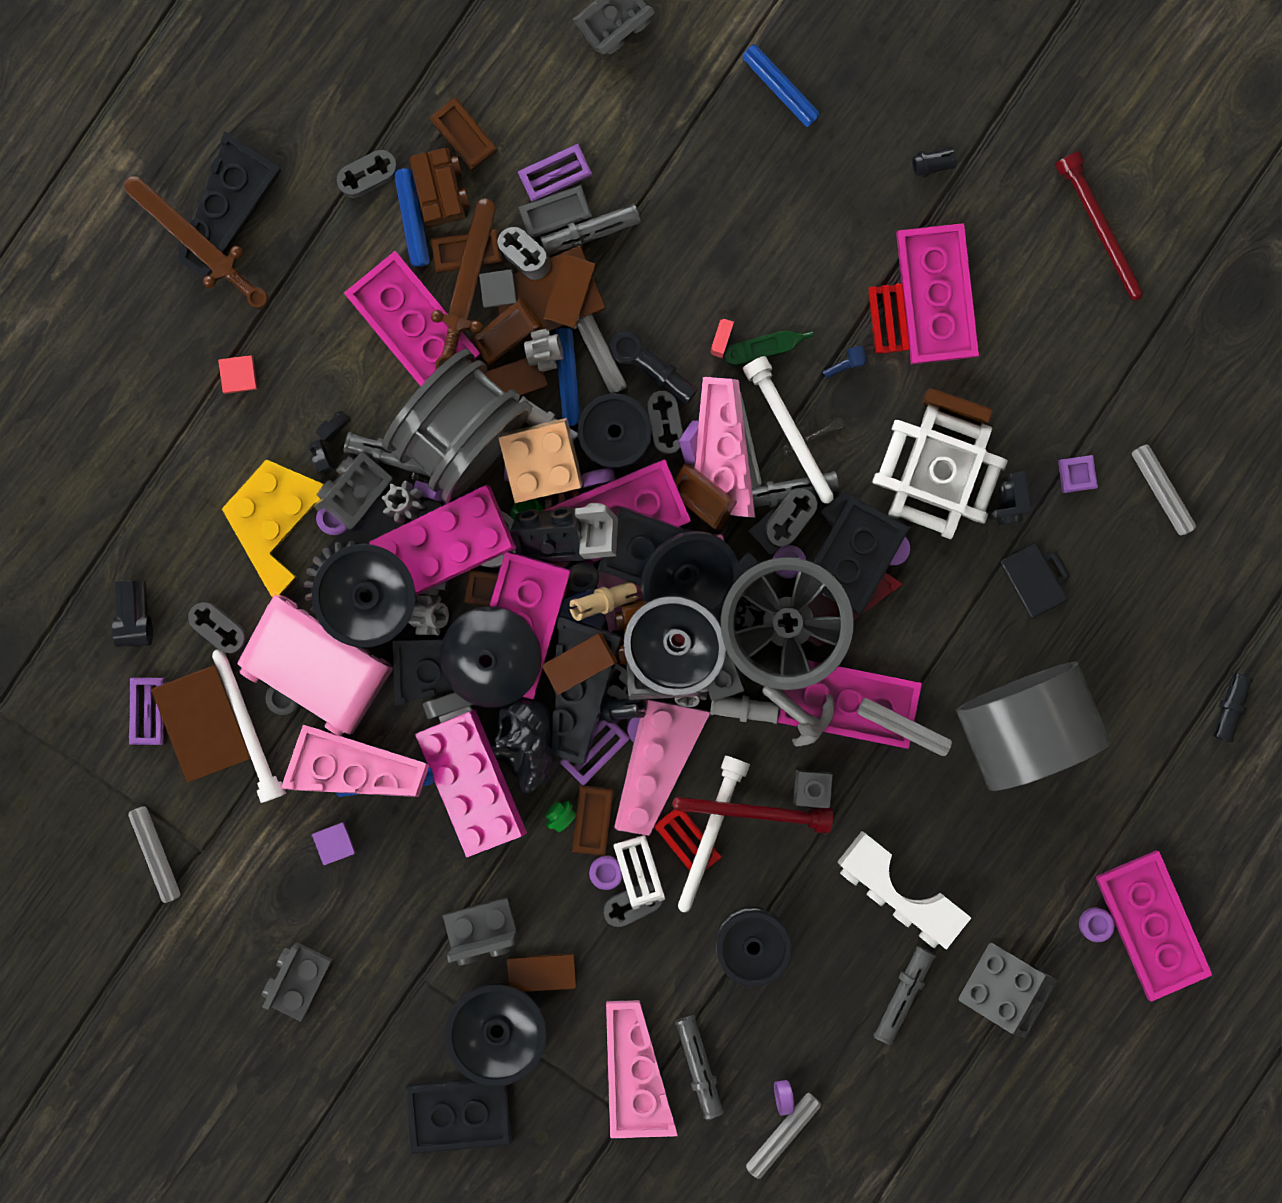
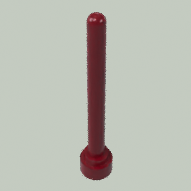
M1077 151L1056 162L1055 166L1060 176L1064 175L1066 180H1071L1129 297L1137 301L1142 298L1143 292L1082 173L1085 171L1082 166L1085 162L1080 152Z
M682 797L675 798L672 803L673 808L677 811L807 824L808 828H813L814 832L830 833L833 823L832 807L810 808L809 811Z

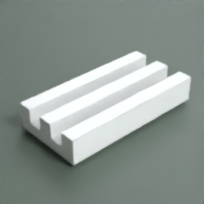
M642 835L614 844L633 910L640 908L639 906L644 904L646 906L653 904L652 902L656 900H665L646 836ZM640 844L656 891L651 894L649 893L635 846ZM629 848L643 896L638 898L636 897L623 854V850Z

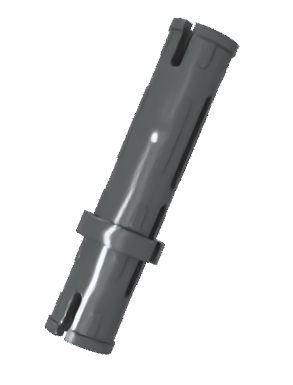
M632 203L627 207L603 214L577 225L574 222L567 224L568 228L544 237L542 236L540 240L548 257H551V255L573 247L581 246L583 248L582 244L636 224L639 225L641 220L635 204Z
M352 432L348 433L343 453L357 456L364 452L377 465L384 463L431 477L412 459L405 463H400L395 458L396 450L388 452L383 448V439L378 438L376 441L353 434Z
M831 471L830 473L822 474L831 491L838 492L839 485L836 472ZM809 477L775 484L773 481L765 482V486L752 488L754 508L769 505L770 508L777 507V503L782 502L787 494L796 488H805L812 492L814 496L818 494Z
M916 946L906 971H901L899 975L901 981L887 1006L876 1032L873 1034L877 1040L890 1046L893 1045V1041L907 1016L918 990H923L925 986L923 980L933 960L936 958L934 953L921 946Z
M690 1015L675 1021V1025H677L692 1075V1090L697 1092L703 1118L711 1119L724 1114V1109H722L715 1086L718 1081L717 1077L712 1075L705 1047L697 1026L696 1016Z

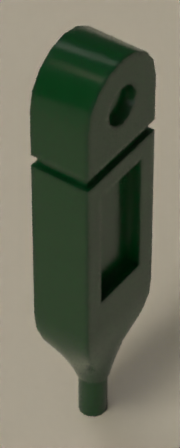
M784 330L732 344L726 349L725 360L731 366H739L763 356L769 358L787 353L804 339L814 337L813 331L797 333Z

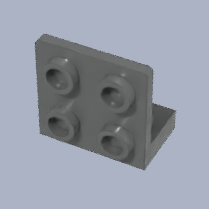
M508 897L443 914L451 946L447 954L448 963L457 961L458 966L477 961V956L490 952L491 957L510 952V947L515 945L518 938Z
M989 943L960 994L959 1001L1011 1034L1026 1038L1058 980L1047 973L1035 969L999 946Z

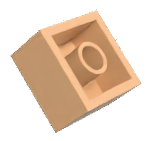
M567 418L504 432L498 437L515 503L581 488L583 482Z

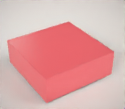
M726 319L720 320L710 351L711 355L723 357L734 322Z
M252 355L218 360L224 394L258 390L254 357Z

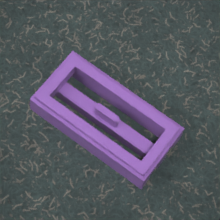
M578 144L518 171L531 202L546 198L592 176V172ZM576 155L577 160L529 181V176ZM579 167L582 168V171L534 192V188Z
M130 678L129 745L165 744V725L157 704L156 738H152L153 694L151 689L153 685L157 687L165 684L166 678ZM139 685H144V738H139Z
M606 721L598 723L594 737L606 724L611 730L590 750L587 762L615 734L620 739L584 776L579 772L584 765L576 764L573 766L566 759L560 761L583 786L630 739L616 723L609 724Z

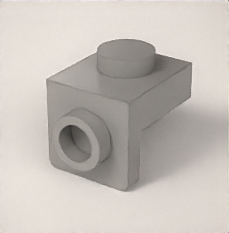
M590 503L586 507L576 508L575 517L581 522L579 554L584 559L616 556L618 517L606 505L601 503Z

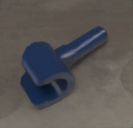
M864 346L847 349L848 360L824 370L823 373L826 379L845 369L863 366L867 360Z

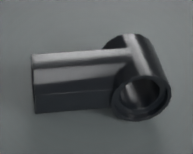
M146 581L115 582L117 617L114 618L112 626L115 646H150L153 641V625L151 617L147 612Z

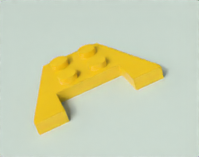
M266 459L222 510L270 595L274 597L275 594L282 595L297 577L278 561L272 553L318 502L320 498L316 493L324 484Z

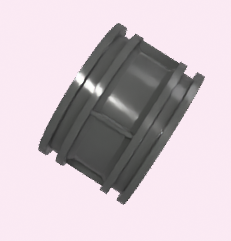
M468 349L461 350L453 355L423 383L396 416L382 442L383 448L388 452L396 450L395 458L400 463H405L412 459L429 474L431 479L428 487L433 492H438L442 489L441 498L446 503H450L460 497L488 470L502 454L498 437L504 432L521 429L533 408L528 401L518 403L520 394L514 389L505 393L485 375L487 366L481 360L473 362L474 354Z
M776 558L753 566L733 584L722 608L721 634L729 657L748 678L769 688L795 690L820 682L839 666L852 640L853 613L844 588L827 570L804 559ZM782 570L799 571L792 597L778 599L770 583L764 577L770 573ZM824 586L834 596L841 617L813 618L812 611L808 605ZM743 597L766 611L763 617V625L738 631L737 615ZM784 613H790L791 618L798 619V626H793L794 631L787 632L786 627H780L779 619H784ZM810 635L828 644L835 645L831 654L812 669H809L806 656L801 647V644L807 641ZM770 641L778 646H782L781 673L762 667L751 656L756 654Z

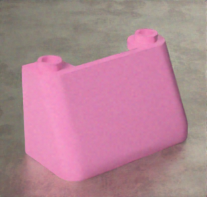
M275 594L237 663L242 667L240 674L255 683L259 679L322 718L326 721L324 727L338 736H342L344 732L353 734L392 673L393 665L383 658L379 659L372 654L370 656L371 652L367 649L346 645L334 639L323 629L319 621L309 615L307 611L297 609V604L284 595Z

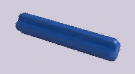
M757 45L750 46L744 52L743 60L806 127L812 125L818 119L819 111Z
M404 168L395 171L394 177L409 260L412 267H423L429 264L430 259L418 193L412 169Z
M559 328L555 330V335H559L564 355L563 359L557 360L562 419L567 418L569 427L578 426L580 418L573 331L571 328Z

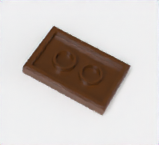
M581 246L550 258L551 269L541 279H529L520 271L514 274L518 300L524 299L542 325L539 330L547 329L549 332H553L556 329L565 327V325L546 320L543 317L563 254L587 261ZM594 276L580 319L606 309ZM512 305L498 307L500 314ZM530 336L520 345L524 344L526 341L532 340V337Z
M216 665L151 689L187 783L251 759Z

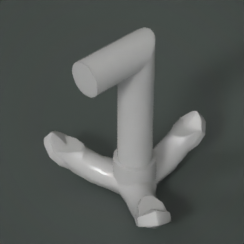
M766 686L763 688L764 695L800 723L798 724V729L801 735L799 738L792 739L795 746L814 743L832 721L834 714L832 695H826L827 702L822 707L823 711L818 719L785 695L782 690Z

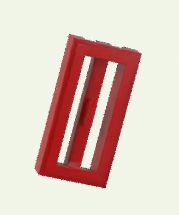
M902 283L890 286L869 287L868 295L875 354L908 351L910 347ZM890 293H895L901 343L899 345H896ZM878 294L883 295L888 346L882 345L877 302Z
M674 809L658 821L654 827L685 866L691 870L692 861L664 826L669 823L695 856L698 851L697 846L674 818L679 815L700 842L703 833L685 811ZM714 846L711 852L712 856L709 858L705 870L721 858V855Z

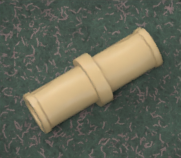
M630 581L609 589L606 587L598 588L594 591V594L571 600L570 607H577L570 609V612L577 621L598 613L609 614L616 607L637 601L638 595L630 596V594L637 593V589Z

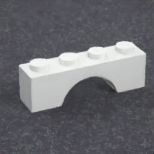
M861 831L838 860L839 865L843 867L840 874L855 886L859 881L870 889L866 894L880 906H883L885 902L896 909L893 916L905 926L909 927L911 923L915 924L922 930L919 937L930 946L935 948L940 944L947 949L971 917L941 893L924 900H912L898 894L892 886L889 876L892 854Z

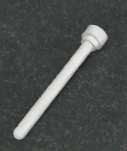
M763 356L753 360L743 367L746 377L749 381H753L755 385H759L823 503H830L833 500V493L770 379L773 376L770 372L772 367L767 357Z
M216 649L212 657L260 780L257 783L259 787L257 794L260 802L264 803L286 794V791L281 788L282 781L278 782L277 777L272 776L226 653Z
M725 755L721 765V769H724L721 776H724L716 801L730 802L736 783L741 781L742 776L746 777L750 764ZM710 815L678 903V908L681 912H688L692 907L724 819L723 815Z

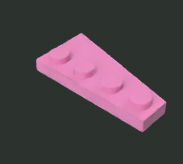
M703 377L695 469L737 501L730 515L755 517L739 380Z
M644 699L646 710L641 712H645L646 715L639 720L614 826L617 830L650 835L710 715V712L707 710L682 707L678 704L653 699Z
M303 725L281 788L299 791L419 797L429 765Z
M640 1000L606 1001L610 1138L677 1136V1130Z

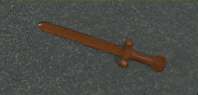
M132 176L125 181L124 188L127 194L213 271L211 275L203 279V284L206 288H213L218 279L226 278L239 291H242L253 308L263 309L269 303L268 294L263 289L249 283L234 268L235 260L243 255V249L240 246H233L230 254L225 256L142 179Z
M487 198L479 200L476 204L448 315L443 314L440 310H434L431 313V320L433 322H443L448 327L445 346L441 356L436 361L435 370L456 354L455 351L461 331L470 329L474 333H479L483 329V324L479 320L469 321L468 317L496 210L494 202Z

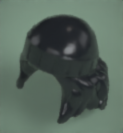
M521 697L519 700L503 706L499 710L496 735L491 748L496 759L505 761L508 764L512 774L518 777L521 790L528 794L534 791L538 785L544 784L545 777L550 774L553 753L549 743L552 737L553 717L550 710L542 702Z

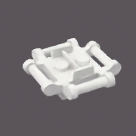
M929 404L921 427L900 420L894 421L892 426L894 433L880 472L875 473L872 483L896 491L888 513L889 517L896 520L900 517L941 532L942 537L951 540L961 516L985 524L988 513H986L1000 471L1005 470L1008 460L986 452L985 448L992 431L991 426L983 423L981 426L940 412L938 411L939 407ZM933 424L975 438V444L972 445L931 430ZM907 436L916 438L902 479L899 481L892 478L905 439ZM984 463L988 465L975 504L973 507L967 506L981 464ZM907 496L950 511L947 520L904 505Z

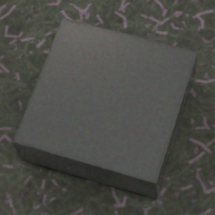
M514 270L479 274L483 307L485 309L513 305L518 301Z

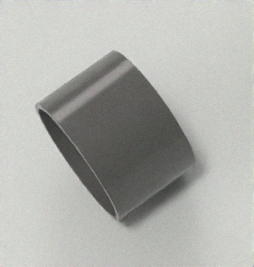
M1078 662L1058 665L1020 678L984 693L956 709L985 783L990 791L1004 790L1047 777L1098 754L1111 744Z

